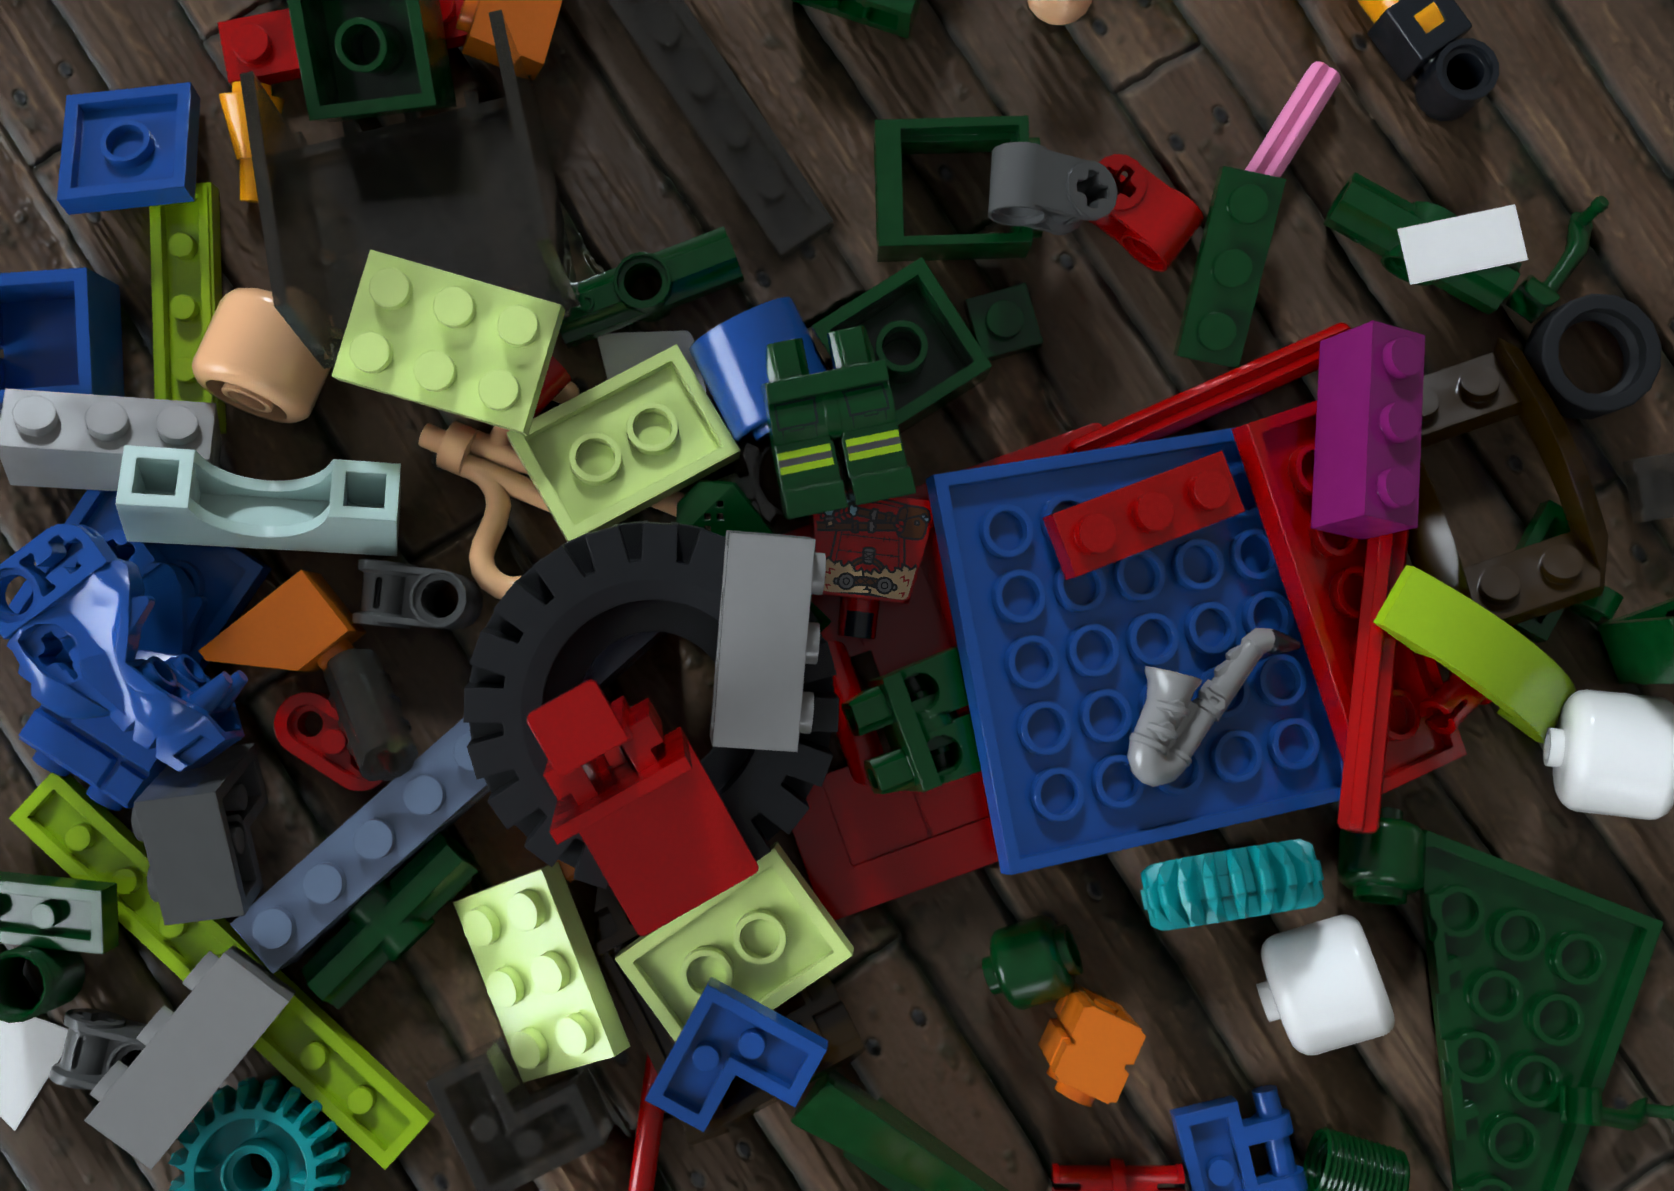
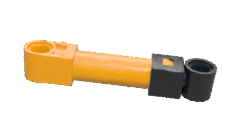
M1357 0L1374 23L1367 33L1400 80L1404 82L1423 69L1415 84V99L1420 109L1428 117L1438 121H1453L1463 117L1495 87L1499 77L1497 57L1494 51L1484 42L1473 38H1462L1472 28V23L1455 0ZM1447 71L1456 73L1463 79L1465 90L1456 88L1450 83Z

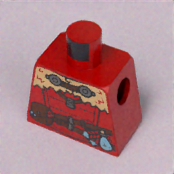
M845 491L848 507L809 515L810 537L816 539L815 552L825 553L826 555L825 583L822 594L841 596L837 635L876 639L880 601L906 604L910 601L933 522L930 501L895 497L854 505L849 503L848 493Z

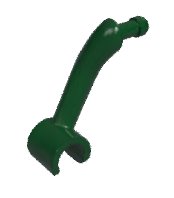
M1604 196L1596 197L1583 213L1574 212L1571 215L1565 250L1545 281L1542 283L1533 275H1529L1507 300L1506 305L1531 324L1540 317L1546 307L1552 306L1560 299V295L1557 294L1587 255L1593 228L1591 221L1597 215L1603 213L1609 205V201Z
M1560 1084V1122L1589 1126H1608L1634 1131L1648 1124L1649 1117L1672 1119L1674 1121V1104L1671 1106L1649 1104L1648 1098L1644 1097L1632 1102L1624 1109L1608 1108L1602 1106V1088H1585Z

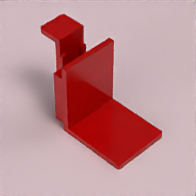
M590 679L528 714L527 724L548 759L543 776L557 798L549 832L557 845L580 833L639 936L650 934L758 872L759 867L756 859L681 726L663 736L662 721L649 697L630 707L625 697L622 696L614 700L610 706L599 684L595 680Z

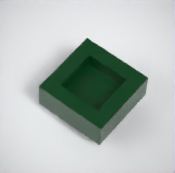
M1026 283L965 299L964 308L971 333L989 362L1037 349L1043 344Z

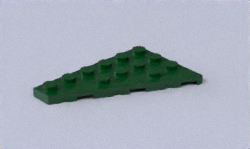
M1421 829L1426 836L1425 882L1420 889L1453 1191H1568L1591 1126L1560 1122V1084L1585 1088L1599 1087L1602 1088L1603 1093L1664 922L1431 831Z

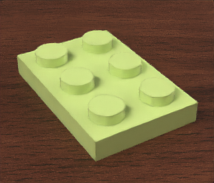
M370 249L332 377L339 381L528 435L565 309L561 304Z
M677 344L533 418L528 435L511 430L506 432L510 444L567 542L590 531L595 532L613 527L615 524L626 520L740 458L738 445Z
M778 842L770 846L771 852L757 861L759 869L756 874L650 934L640 936L620 950L615 957V961L675 1042L710 977L774 1010L853 956V945Z
M556 862L553 867L547 865L453 902L522 1082L612 1058L631 1047L559 862Z

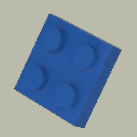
M191 82L66 95L57 201L68 215L195 202L201 98Z

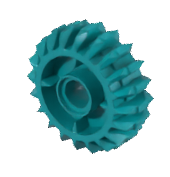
M1302 839L1272 842L1168 860L1148 865L1140 873L1143 890H1140L1144 910L1148 911L1150 925L1161 931L1314 907L1324 898L1321 882L1324 880L1320 860L1316 859L1313 844Z
M282 1076L270 1077L264 1082L262 1087L256 1077H247L238 1083L237 1090L229 1085H225L213 1094V1102L207 1101L193 1118L195 1123L190 1122L177 1139L183 1144L184 1148L174 1152L168 1164L184 1171V1173L171 1181L168 1191H341L337 1186L343 1185L350 1178L352 1169L337 1162V1160L345 1157L350 1152L351 1142L344 1140L334 1141L332 1134L339 1127L331 1119L325 1122L319 1114L322 1104L317 1100L307 1104L303 1101L305 1095L301 1092V1089L294 1085L285 1094ZM251 1154H259L268 1160L272 1168V1178L261 1177L254 1171L251 1165Z

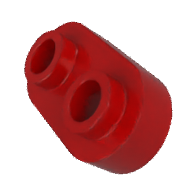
M319 692L298 693L287 698L276 712L274 731L282 747L344 788L353 791L375 789L388 782L395 773L398 765V750L393 739L385 731L329 695ZM312 712L319 714L323 722L321 731L315 736L310 734L305 726L306 718ZM364 746L370 747L376 755L375 764L369 770L361 767L358 762V753Z

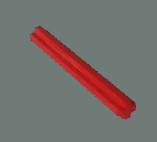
M1337 323L1074 439L1066 446V452L1069 454L1168 437L1319 370L1320 341L1351 328L1346 323Z
M1409 530L1367 539L1337 818L1338 827L1352 833L1372 834L1376 833L1379 828L1398 640L1373 623L1406 566Z

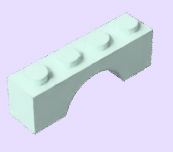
M124 445L115 505L128 542L397 556L401 506V463L333 459L325 469L308 477L293 480H261L236 475L220 469L204 459L196 450Z

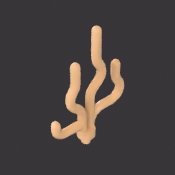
M570 381L553 401L562 404L580 394L579 388ZM454 421L447 430L427 423L420 434L418 445L437 453V467L472 481L479 486L484 494L486 508L472 540L468 558L471 574L480 588L494 598L502 599L513 583L521 577L505 575L499 571L494 559L496 549L508 524L512 506L510 497L549 513L550 511L531 478L522 475H528L508 440L506 432L510 430L493 426L491 433L487 434L458 421ZM678 491L650 507L676 517L677 503L686 494Z

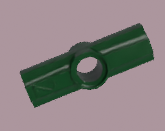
M1355 172L1348 178L1334 199L1323 224L1382 256L1381 263L1388 272L1410 283L1397 229L1457 216L1448 209L1426 201L1410 203ZM1516 262L1417 283L1415 285L1429 286L1433 284L1489 315L1496 311L1503 300L1511 293L1520 276L1519 270L1522 264Z
M723 226L655 253H632L622 259L616 268L546 294L548 301L561 304L565 309L559 331L565 345L569 349L639 321H659L669 315L673 308L743 282L744 277L730 239ZM651 275L662 280L661 289L653 298L642 301L630 296L631 286L638 278Z
M445 830L440 831L394 877L389 876L380 882L351 910L347 916L350 921L335 936L329 939L300 970L307 981L306 985L322 1001L332 1004L338 1010L345 1006L389 961L394 963L434 925L436 921L433 917L475 878V875L482 868L477 863L474 855L460 840L455 839Z

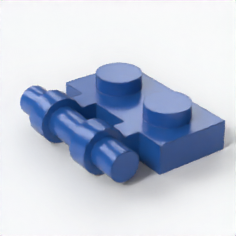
M1264 1085L1252 1090L1257 1113L1250 1118H1241L1238 1101L1232 1095L1169 1110L1189 1191H1307L1308 1184L1304 1168L1296 1165L1289 1135L1294 1132L1290 1112L1288 1109L1282 1108L1277 1086ZM1264 1143L1271 1170L1267 1171L1264 1175L1256 1176L1249 1146Z

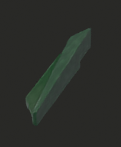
M836 1070L823 1075L817 1080L790 1120L797 1127L843 1149V1157L890 1191H1009L881 1097L878 1100L874 1099Z

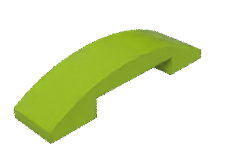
M1406 565L1373 623L1414 653L1435 659L1500 708L1497 713L1536 742L1544 744L1548 728H1555L1565 701L1576 691L1572 680L1565 671L1528 638L1475 601L1414 566Z

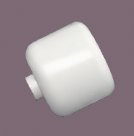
M1587 689L1578 690L1568 697L1562 707L1556 728H1548L1543 746L1544 765L1553 768L1554 788L1561 803L1568 809L1576 812L1645 820H1656L1668 814L1674 805V704L1665 698L1657 696Z
M1347 914L1337 915L1274 934L1263 943L1261 959L1267 981L1258 983L1256 986L1269 1022L1281 1019L1292 1046L1300 1053L1318 1055L1384 1036L1394 1028L1395 1017L1364 930L1355 917Z

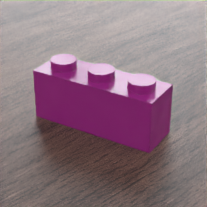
M1373 320L1320 341L1311 529L1365 540L1418 527L1425 335Z

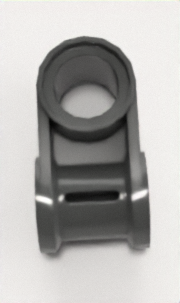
M1030 142L1003 143L992 150L988 216L994 222L1009 226H1024L1054 235H1066L1078 229L1084 220L1096 221L1110 214L1115 207L1117 200L1116 182L1111 172L1104 165L1096 161L1051 151L1045 146Z
M368 559L358 560V569L364 575L360 610L352 613L351 623L410 629V626L457 630L470 626L480 616L483 607L482 592L478 584L467 576L441 569L419 568L412 564ZM452 584L458 592V605L452 614L443 617L436 608V596L442 587Z
M76 1008L65 1012L63 1020L64 1025L68 1027L61 1060L60 1063L54 1064L51 1067L49 1077L54 1083L65 1087L93 1090L118 1060L129 1067L146 1046L136 1038L147 1024L128 1020L119 1014L99 1009Z

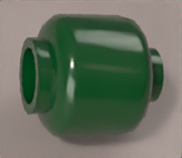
M1381 806L1379 828L1376 833L1358 834L1340 829L1337 877L1341 884L1353 890V898L1355 900L1379 905H1401L1407 902V895L1418 892L1424 885L1426 836L1417 825L1403 820L1402 810Z
M1046 915L1035 916L994 931L990 939V956L982 958V969L990 991L994 995L1003 993L1009 1003L1019 1010H1025L1069 995L1075 986V976L1083 973L1080 952L1071 930L1066 924L1058 926Z

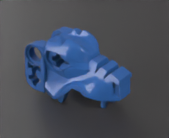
M56 524L43 531L0 564V635L3 639H9L7 647L12 650L19 662L18 674L31 683V696L45 708L62 717L82 720L110 716L123 732L134 730L133 741L147 749L156 748V758L178 772L204 767L213 761L216 756L245 736L234 701L247 684L248 678L241 670H238L231 676L223 671L212 679L189 656L195 629L208 604V600L204 596L195 595L194 586L183 569L176 564L168 563L155 543L128 542L123 528L110 529L99 534L95 529L81 524ZM64 541L82 544V549L52 570L48 575L34 565L35 562L37 566L52 567L63 559L67 554L62 544ZM117 545L134 546L136 552L130 557V561L118 559L119 553L115 548ZM18 576H22L30 582L34 595L30 608L20 615L14 613L9 608L5 594L8 584Z

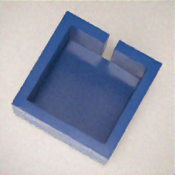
M87 267L0 273V350L4 349V359L0 358V415L5 388L125 397L119 285Z

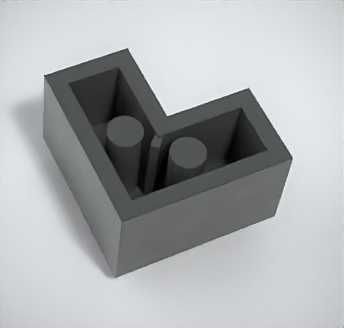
M255 743L230 746L216 756L213 761L201 768L178 772L167 765L134 801L131 815L132 829L137 840L144 842L150 865L147 873V887L151 899L154 902H159L164 925L244 916L264 885L250 826L267 804L268 798Z

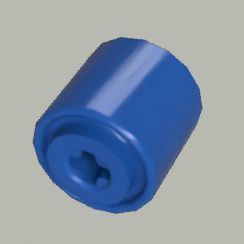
M790 297L777 298L730 318L703 334L692 343L689 349L735 441L743 442L755 438L756 442H761L770 438L766 408L761 390V385L768 383L766 374L767 344L802 338L809 374L828 371L793 299Z

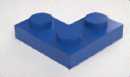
M710 977L650 1087L645 1101L704 1132L736 1075L789 1105L796 1107L827 1051L829 1040L719 980Z

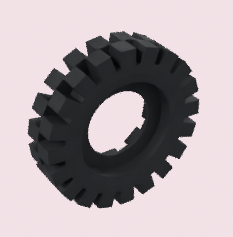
M648 520L615 524L613 527L595 532L590 531L562 544L559 548L541 558L523 576L516 580L493 609L494 613L489 622L480 632L469 662L472 665L470 681L464 688L463 723H469L471 741L467 745L476 779H485L491 791L487 802L504 826L509 829L516 825L527 836L524 847L551 867H553L557 860L574 867L573 879L606 889L608 886L607 880L580 833L557 845L549 832L557 798L543 776L548 759L527 724V716L536 708L582 684L590 665L603 650L614 642L636 633L657 631L681 636L702 648L716 663L726 536L718 535L702 527L672 521L671 523L648 522ZM810 609L809 622L816 623L817 618ZM821 633L817 664H805L803 691L814 693V715L811 733H799L798 752L713 747L700 761L756 861L771 852L768 841L781 829L789 835L810 807L806 798L813 785L822 787L833 758V754L829 750L831 733L838 732L839 697L834 693L833 676L837 674L828 642L822 637Z

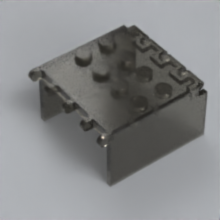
M502 10L489 12V18L506 97L481 102L477 88L464 91L466 107L422 117L420 111L404 113L405 122L365 132L361 131L357 119L346 120L342 122L344 137L308 145L301 131L292 133L254 72L250 71L240 74L274 307L324 369L335 366L370 249L561 304L565 309L563 318L571 317L570 308L580 306L578 300L580 291L532 76L526 73Z

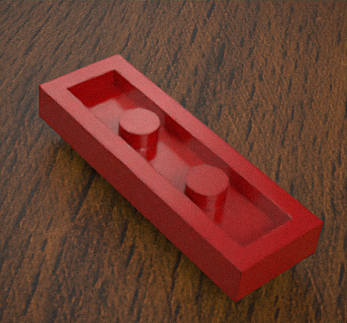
M1219 451L1043 517V521L1064 577L1068 580L1243 513L1245 509L1224 453Z

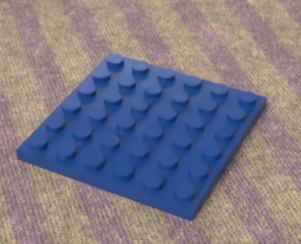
M1233 428L934 474L925 479L1001 874L1014 875L1339 801L1343 760L1231 430ZM1223 451L1245 512L1078 577L1065 579L1043 517ZM1254 628L1275 629L1301 643L1298 650L1279 655L1266 652L1262 655L1220 720L1213 723L1191 757L1192 763L1174 782L1151 787L1141 783L1134 776L1130 769L1127 753L1130 742L1129 737L1134 732L1147 697L1145 666L1170 670L1202 679L1201 685L1193 694L1191 699L1193 701V699L1198 697V691L1208 679H1213L1214 669L1226 660V652L1240 645L1242 638Z

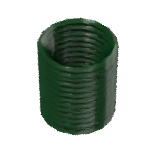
M20 946L0 953V1020L7 1023L24 1022L72 1001L81 991L85 980V963L80 953ZM26 959L38 967L43 977L44 991L41 999L34 997L27 990L23 981V967Z
M1326 1126L1318 1129L1312 1136L1303 1166L1308 1184L1307 1191L1409 1190L1410 1164L1407 1155L1401 1149L1397 1150L1395 1147H1387L1385 1144L1381 1145L1372 1140L1368 1141L1366 1138L1362 1139L1361 1137H1355L1332 1128L1328 1129Z

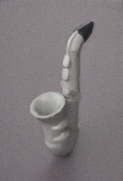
M1254 628L1242 638L1240 645L1226 652V660L1214 669L1213 679H1208L1198 691V697L1193 699V701H1191L1193 694L1201 685L1202 679L1170 670L1145 666L1147 697L1134 732L1129 737L1130 742L1127 753L1130 769L1134 776L1141 783L1151 787L1174 782L1192 763L1191 757L1213 723L1220 720L1262 655L1266 652L1279 655L1298 650L1301 643L1275 629Z

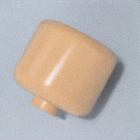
M237 288L224 295L220 300L193 358L192 370L197 382L206 391L223 402L241 411L270 421L289 424L297 423L308 418L315 406L337 356L338 339L336 332L329 324L312 311L310 305L302 298L282 290L272 292L260 288Z

